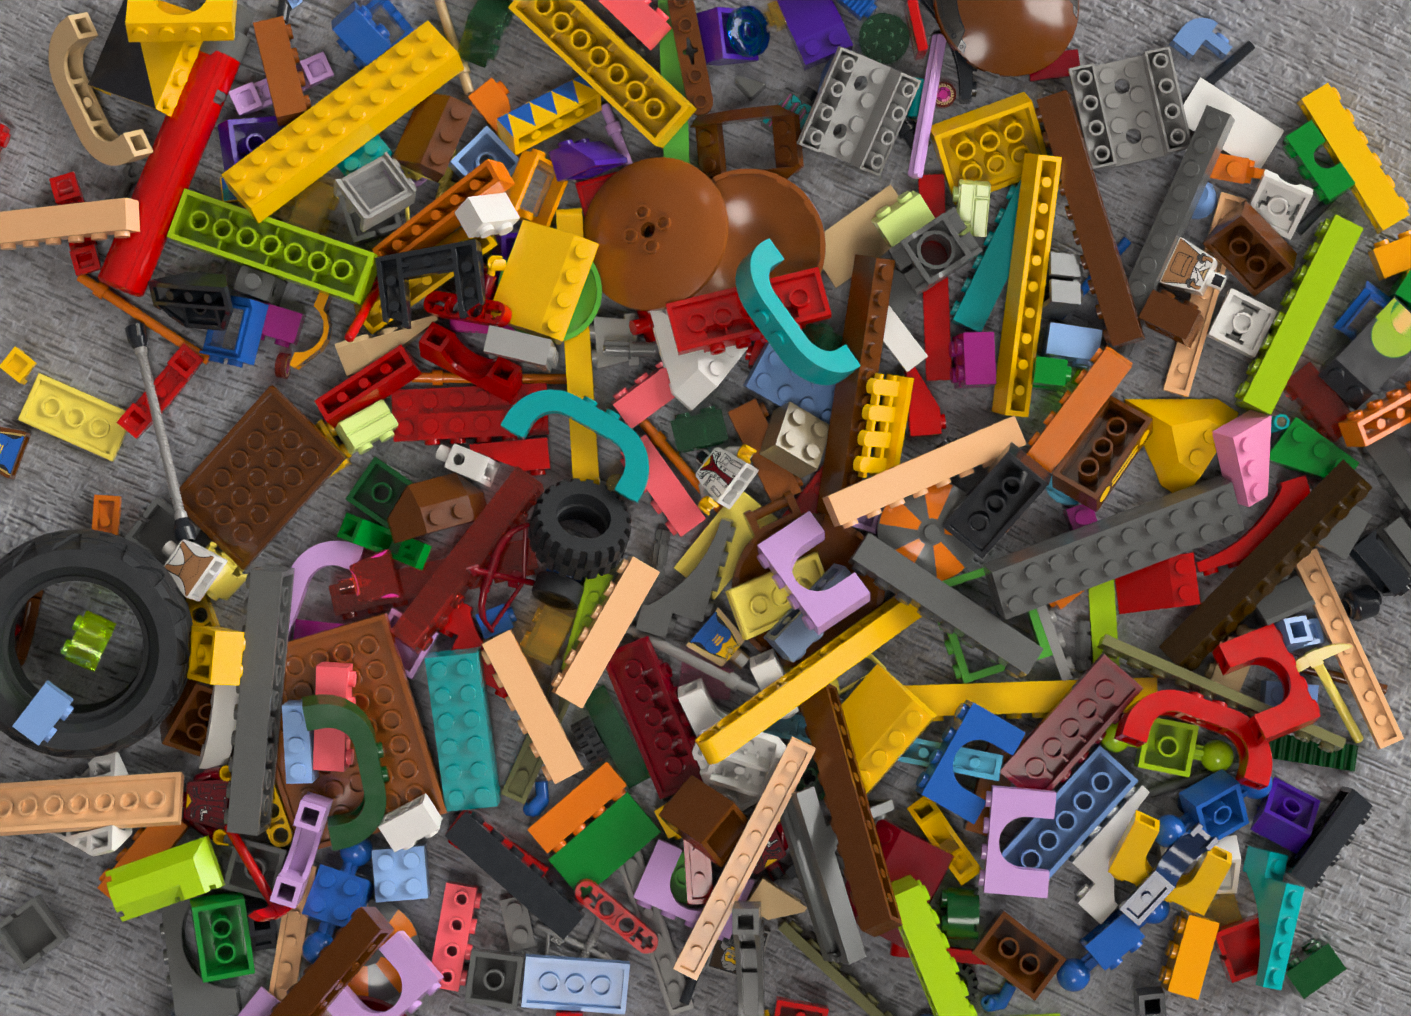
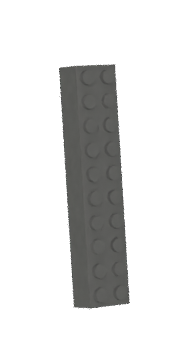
M1219 475L982 564L995 610L1007 620L1245 529L1233 483Z
M262 565L252 568L251 573H248L246 577V588L249 589L248 599H245L243 613L247 616L246 625H243L241 632H244L246 645L242 652L241 664L243 666V675L240 678V684L236 685L239 702L235 705L233 715L234 720H237L236 730L233 731L231 737V745L234 746V756H231L229 761V772H232V778L226 790V797L230 798L229 809L227 808L224 814V824H227V832L258 836L271 827L295 568Z

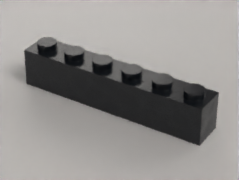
M466 811L446 833L445 837L564 940L585 916V913L582 911L584 906L572 897L569 900L562 894L564 889L554 880L548 882L542 876L545 872L535 863L529 865L522 858L525 855L514 845L511 848L503 842L505 837L495 828L490 831L483 825L485 820L477 812L473 811L470 813Z

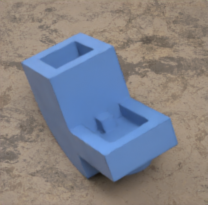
M1196 18L1187 22L1169 44L1188 60L1191 59L1201 45L1205 46L1221 60L1232 48L1228 44L1229 40L1224 35L1212 32L1218 23L1208 18Z
M1305 615L1286 618L1274 624L1276 629L1281 631L1283 643L1288 652H1294L1301 648L1320 646L1325 643L1318 618L1307 620Z

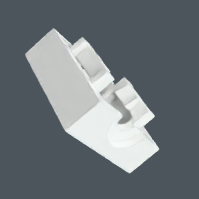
M1265 169L1249 204L1280 236L1291 240L1312 198L1313 189L1302 184L1293 185L1287 183L1278 174ZM1267 196L1270 197L1267 205L1261 203V200L1266 201ZM1300 204L1295 215H1293L1297 205Z
M1231 288L1228 290L1220 311L1211 324L1206 336L1253 359L1278 311ZM1241 303H1244V304H1246V305H1248V306H1250V307L1256 309L1257 312L1254 311V310H1252V309H1250V308H1248V307H1246V306H1244V305H1242ZM1234 330L1236 333L1242 334L1241 337L1232 334V331Z

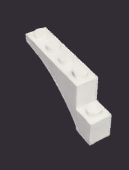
M1140 784L1137 787L1134 786L1124 796L1125 800L1119 806L1116 805L1106 816L1108 819L1101 826L1098 825L1089 835V840L1084 845L1081 844L1073 852V857L1069 860L1092 881L1090 885L1086 883L1076 893L1078 898L1075 902L1100 924L1118 906L1114 898V877L1111 873H1108V865L1135 810L1138 809L1150 793Z

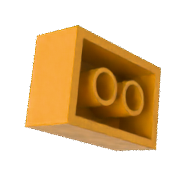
M1182 910L1180 916H1175L1172 930L1175 931L1173 941H1168L1165 955L1168 956L1166 966H1161L1158 980L1161 981L1160 986L1169 992L1196 1000L1199 999L1220 923Z

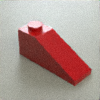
M916 367L909 372L904 370L905 377L914 378L908 412L909 438L940 436L942 429H946L945 414H940V407Z
M547 437L469 444L470 450L524 472H530V476L546 475V470H551L549 439Z

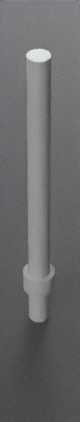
M632 624L629 625L626 631L627 634L637 639L649 636L653 647L724 682L726 687L734 691L738 689L751 697L758 693L759 688L743 681L741 676L733 672L729 674L650 633L635 629L636 626Z

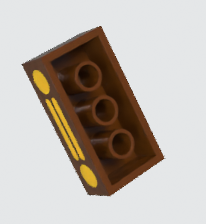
M1110 395L1052 473V487L1097 512L1153 433V419Z

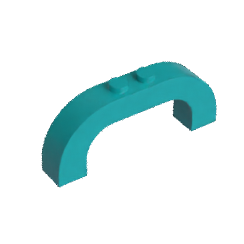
M770 238L761 242L741 260L736 270V288L743 307L779 358L799 377L818 385H833L846 379L861 365L847 345L834 351H825L816 347L805 336L770 284L769 273L784 258Z
M542 390L531 393L519 400L509 410L501 423V427L523 440L526 439L532 426L541 417L549 414H561L616 444L624 454L625 470L614 490L632 502L639 503L649 479L648 455L640 437L633 429L619 420L621 417L619 414L610 409H607L606 412L597 408L598 403L587 396L581 399L561 390Z

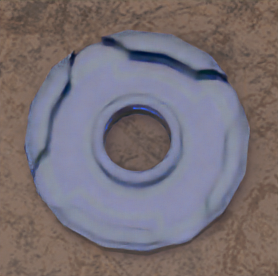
M742 6L734 9L728 16L726 31L729 43L735 52L742 57H755L764 53L770 41V32H767L766 28L768 22L760 10L754 6ZM747 26L751 31V36L747 34Z

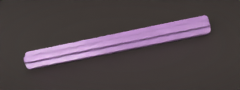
M934 34L931 38L908 168V176L913 179L922 178L924 173L947 42L942 34Z

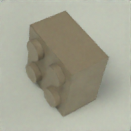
M789 401L773 411L759 454L797 477L803 478L818 470L828 438L829 424Z

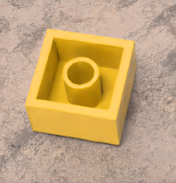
M192 625L191 655L189 657L187 678L212 685H239L240 678L243 675V666L241 664L242 652L246 645L244 632L217 626Z

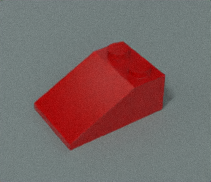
M1194 553L1179 554L1114 579L1119 614L1200 604Z

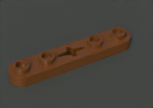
M667 0L685 97L697 108L693 114L704 116L712 109L713 96L694 0ZM686 39H690L692 49H697L698 51L694 53V65L691 64L689 56L683 54V51L687 49Z

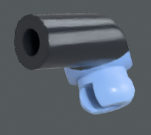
M279 0L276 17L283 16L285 24H287L290 11L303 0Z

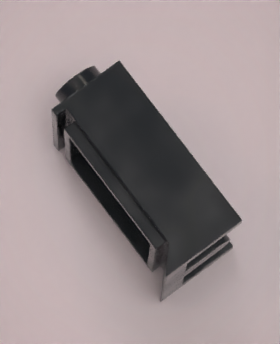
M1377 529L1365 530L1358 538L1349 556L1383 596H1402L1411 589V577H1408L1410 573L1382 540L1376 538Z

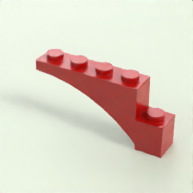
M1306 475L1277 483V491L1255 524L1225 549L1195 562L1196 573L1203 572V575L1207 576L1219 572L1218 567L1227 564L1228 568L1239 566L1243 562L1242 559H1245L1311 492Z
M448 596L435 623L440 626L438 631L451 638L454 634L458 635L451 650L481 647V650H484L482 646L484 642L472 615L474 607ZM483 658L486 686L489 685L495 688L494 694L505 699L509 695L504 687H498L493 677L496 670L492 663L487 665Z

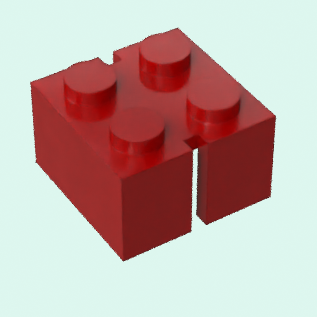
M1258 913L1218 928L1214 945L1217 953L1222 955L1219 959L1226 978L1231 983L1258 973L1260 956Z

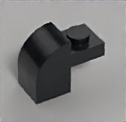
M264 901L245 904L252 952L276 948L277 932L275 920L258 922L248 916L255 910L266 908L268 903Z
M1162 986L1134 989L1133 999L1136 1016H1167L1165 992Z

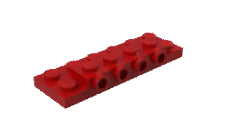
M818 267L769 279L773 291L801 330L806 328V324L832 318ZM736 287L665 304L678 355L704 350V353L710 352L711 355H718L724 353L726 347L736 345L737 349L749 347L751 341L759 339L763 343L768 342L743 307Z
M521 384L510 402L479 386L397 390L392 393V414L398 422V427L393 431L395 434L393 440L394 442L424 441L426 446L440 445V440H450V444H466V439H476V443H491L492 438L502 437V441L518 440L516 435L501 427L502 421L513 405L531 393L547 390V384ZM548 415L537 420L527 436L549 435Z

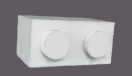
M506 192L468 197L454 212L469 238H486L496 234L500 236L506 235L513 230V225L520 219Z
M425 793L384 815L378 828L393 851L397 852L402 848L403 850H408L417 843V840L423 837L430 838L438 833L442 817Z

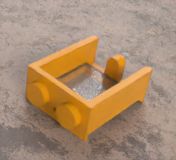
M532 148L531 152H521L522 154L512 175L515 185L509 188L506 194L518 213L520 221L526 220L550 227L568 181L557 182L551 158L549 160L546 159V153Z

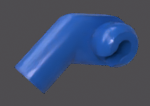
M1005 982L999 993L985 995L981 998V1007L987 1012L1005 1009L1016 987Z

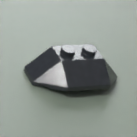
M184 272L148 281L154 307L159 310L163 309L169 317L185 328L219 331L227 329L233 313V305L226 275Z

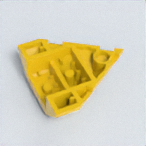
M1124 399L1125 404L1153 419V433L1143 446L1154 467L1160 485L1171 493L1190 487L1197 482L1217 452L1212 432L1234 420L1239 414L1218 399Z

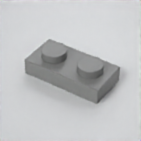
M515 897L499 900L510 952L536 946L529 910Z

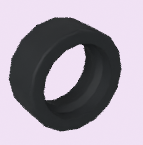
M541 571L537 574L532 588V595L549 606L563 610H575L581 601L584 587L568 576L565 578L556 572Z

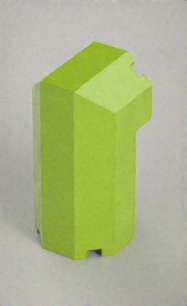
M209 835L105 872L106 877L111 876L112 881L107 882V888L113 906L117 913L121 911L124 913V916L120 917L122 922L226 885Z

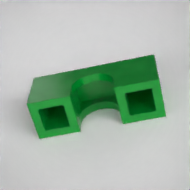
M1310 120L1285 137L1283 150L1289 159L1294 158L1298 164L1297 170L1300 176L1305 181L1307 179L1314 187L1312 189L1316 199L1320 202L1323 200L1325 205H1328L1354 187L1355 182L1341 162L1332 168H1322L1315 162L1314 153L1324 146L1326 140L1313 121Z
M1036 356L1033 361L1032 389L1057 392L1063 388L1071 379L1072 367L1067 366L1068 360Z

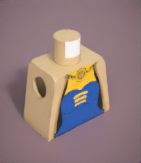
M719 608L686 645L720 667H723L730 660L741 670L750 659L739 648L745 640L742 639L740 632Z

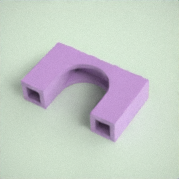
M809 511L758 545L759 555H757V559L764 569L769 567L774 574L772 579L779 589L784 588L789 596L786 598L794 610L799 609L804 615L802 621L810 631L814 629L817 635H820L870 601V592L855 572L832 588L824 591L808 590L796 581L792 570L797 559L825 540V531Z
M991 785V791H986L985 807H990L989 818L984 817L983 833H987V843H982L981 859L985 860L984 870H979L978 885L983 886L982 890L984 893L1047 898L1049 870L1020 867L1009 863L1000 852L999 838L1003 828L1016 818L1054 819L1056 792L1052 790Z
M309 791L301 799L293 824L296 826L292 844L283 869L277 876L270 898L271 902L295 909L303 899L333 799Z
M658 838L633 897L638 899L636 904L650 910L652 906L662 910L661 915L675 920L676 916L686 920L684 923L686 926L693 928L703 908L695 909L682 905L675 899L670 888V879L682 848ZM749 878L738 901L747 900L755 882L754 879ZM732 913L718 940L723 941L724 937L730 939L732 935Z
M404 930L398 931L379 948L401 977L402 993L396 1005L388 1011L372 1010L347 985L327 1010L332 1016H403L407 1011L412 1014L422 1005L420 1000L426 994L431 996L441 987L439 982L444 976Z

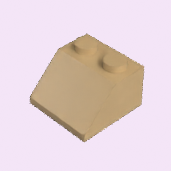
M763 875L746 900L761 901V919L764 917L767 920L802 913L807 909L806 903Z

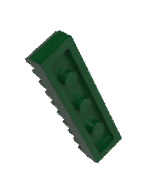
M1285 735L1268 742L1272 759L1355 771L1359 747L1357 745L1345 744L1343 749L1329 753L1318 748L1319 744L1311 740L1303 742L1296 739L1293 735Z

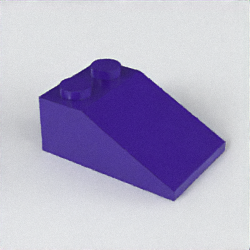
M774 0L804 71L829 61L834 57L838 46L852 51L853 43L832 0Z
M276 116L232 119L218 124L224 172L287 125L278 127Z

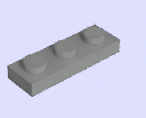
M1044 605L1036 608L1062 681L1071 679L1070 672L1075 671L1071 657L1064 656L1062 647H1065L1066 643L1062 632L1056 633L1053 623L1058 621L1053 607L1047 608Z

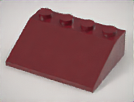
M888 819L878 820L875 827L890 881L894 882L908 875H911L916 881L920 880L929 893L930 900L927 901V904H930L954 856ZM847 881L845 888L857 924L858 913L856 906L851 901L850 892L852 891L850 883ZM898 927L879 935L906 949Z

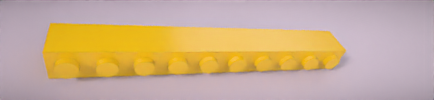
M1024 154L992 412L1002 415L1029 416L1033 361L1038 347L1062 157Z
M1156 677L1133 678L1143 689L1124 709V713L1138 700L1158 691ZM1078 680L903 686L937 715L933 721H944V716H954L955 720L956 709L966 699L995 715L1006 714V719L1022 718V713H1032V718H1045L1048 712L1054 708Z

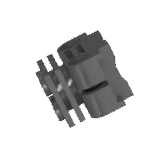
M955 207L941 214L887 251L892 260H895V264L900 271L907 267L910 271L905 273L903 277L915 295L933 287L983 252L970 232L961 238L958 234L967 227L958 215ZM928 241L940 243L947 253L946 262L941 265L927 263L921 255V245Z

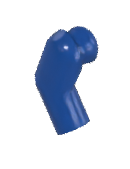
M548 781L535 782L536 796L531 802L525 803L523 806V812L526 816H539L549 805Z

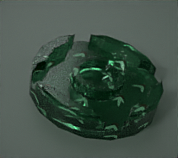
M878 13L869 17L863 23L859 32L858 44L865 57L884 65H889L897 62L905 55L909 46L910 34L907 25L900 17L887 13Z

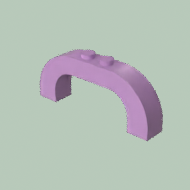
M327 541L309 548L297 558L291 567L295 568L288 641L291 640L295 620L299 615L313 576L320 569L332 565L341 566L352 571L359 570L366 548L345 541Z

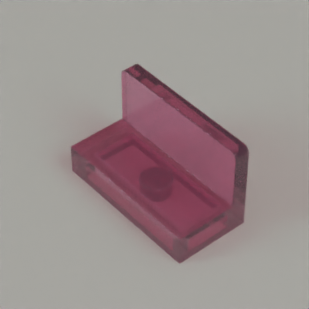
M682 662L679 687L702 678L711 698L725 700L730 698L731 689L726 687L724 682ZM717 667L729 674L734 670L729 668Z

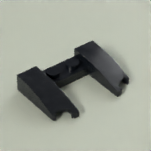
M476 239L375 257L382 318L386 323L391 318L401 321V327L411 329L410 279L454 272L460 319L467 318L469 316L467 311L478 303L482 306L485 304L482 246Z

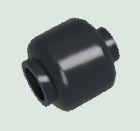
M1363 584L1347 590L1341 602L1348 618L1360 622L1379 613L1382 598L1377 590H1374L1370 585Z

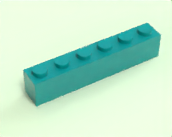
M1021 180L1017 186L1011 185L1006 195V199L1010 201L1006 209L1000 208L994 222L998 223L995 232L989 231L983 245L987 246L983 256L980 254L977 256L972 266L976 271L972 279L967 277L961 289L965 294L961 302L956 300L951 309L950 315L954 316L951 322L970 332H982L1009 276Z

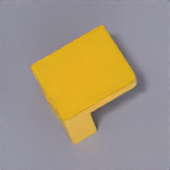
M14 347L0 364V368L17 382L25 385L28 382L25 378L37 363L27 356L23 350Z

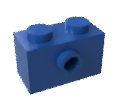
M354 1L331 21L332 30L366 65H369L391 46L390 33L381 23L377 25L371 19L373 15L364 5L360 7Z

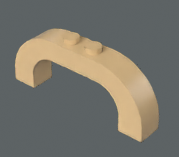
M88 12L67 16L57 25L52 34L48 56L49 68L53 84L81 143L95 159L106 165L118 166L148 157L153 153V150L143 129L126 132L120 136L116 134L110 127L92 87L88 85L89 81L83 67V54L88 43L98 36Z

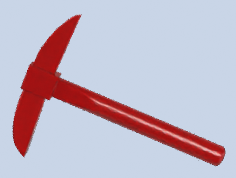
M377 276L369 294L344 336L347 342L354 341L380 295Z
M226 824L224 830L262 896L268 903L266 908L255 910L248 916L258 922L276 920L283 917L292 908L270 901L272 891L239 833L227 832Z

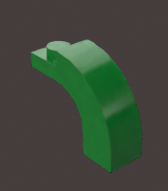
M347 512L337 535L339 538L377 553L387 550L389 552L385 556L419 570H423L432 547L415 539L394 544L390 529Z

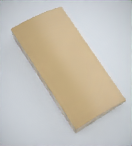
M891 184L824 231L826 254L822 270L835 288L852 277L855 254L881 257L891 248L885 243L871 219L876 217L875 213L879 209L887 205L890 207L897 202L898 194Z

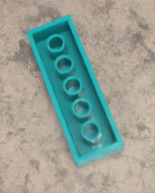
M481 647L430 652L425 657L444 803L447 812L497 807L502 799L483 658L480 652L482 651Z

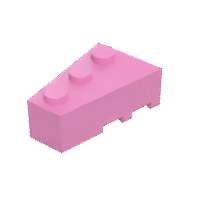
M1249 410L1212 432L1222 476L1233 483L1238 504L1247 507L1268 496L1271 415Z

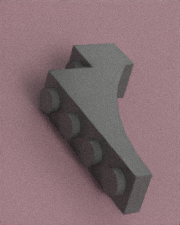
M725 517L721 519L715 538L707 553L683 582L651 603L645 601L642 604L635 629L666 638L669 632H674L677 618L673 617L674 614L701 622L705 620L706 616H711L714 602L710 600L713 591L718 592L722 577L718 576L720 566L725 567L729 552H726L725 548L727 541L732 543L736 527H732L734 520Z
M735 901L732 907V935L736 958L738 1016H765L764 920H761V901Z

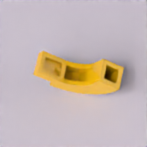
M923 796L907 808L929 842L954 856L949 870L961 886L979 874V870H982V868L960 840L934 801Z

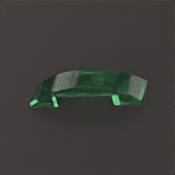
M604 685L598 687L591 692L585 706L630 789L651 776Z

